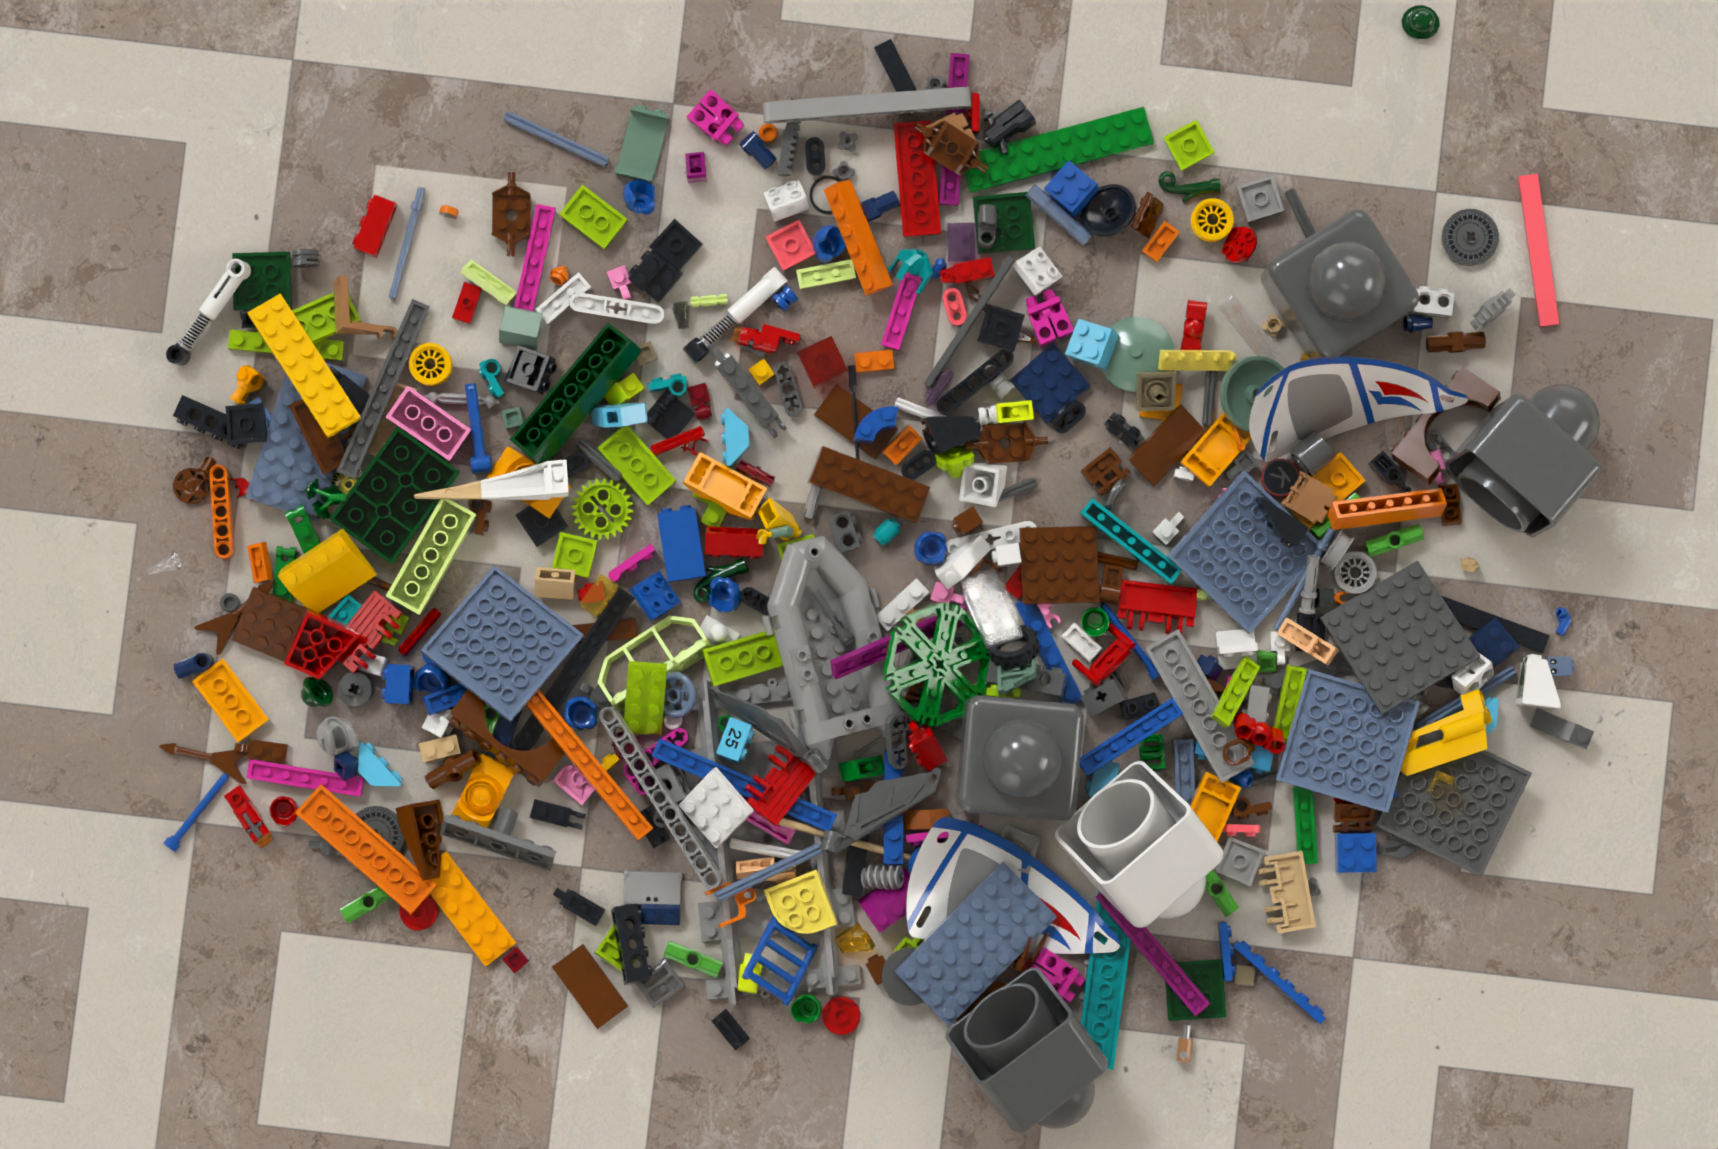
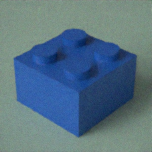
M1069 160L1044 188V192L1051 196V199L1073 218L1080 213L1099 191L1098 184Z
M387 664V668L383 670V680H386V687L382 688V699H385V703L412 705L414 666Z
M1376 833L1335 834V872H1377Z

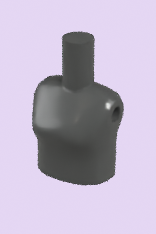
M322 837L321 841H309V848L320 849L322 856H342Z

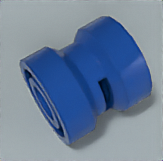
M787 285L782 288L779 294H775L772 297L784 312L791 303H795L799 299Z

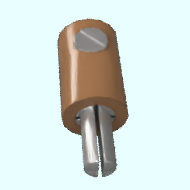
M1184 1025L1183 1038L1179 1037L1176 1061L1191 1062L1193 1039L1189 1038L1190 1025Z

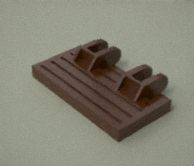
M303 399L288 405L322 474L324 475L338 468L348 445L343 447L340 440L351 437L354 429L340 436H337L338 433L327 438Z

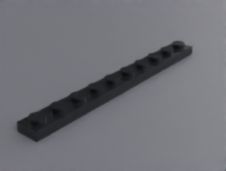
M619 587L545 694V698L556 711H558L635 598ZM531 714L510 746L520 751L531 750L544 731L543 726L533 714Z

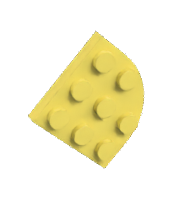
M818 870L764 890L773 915L780 924L790 930L808 934L838 924Z

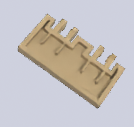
M1303 851L1264 857L1265 865L1274 864V866L1257 869V874L1276 871L1277 878L1261 880L1259 885L1278 883V886L1270 887L1272 904L1281 902L1280 905L1264 907V912L1283 910L1282 917L1266 919V924L1285 921V924L1276 925L1278 934L1316 927Z

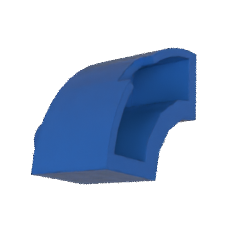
M882 407L869 413L860 422L853 442L872 445L874 438L880 432L893 430L896 424L898 407Z

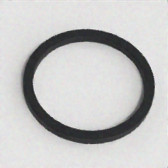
M823 176L817 179L811 186L810 201L819 212L833 214L832 211L820 209L813 201L812 192L818 182L824 179H834L840 182V179L837 177Z

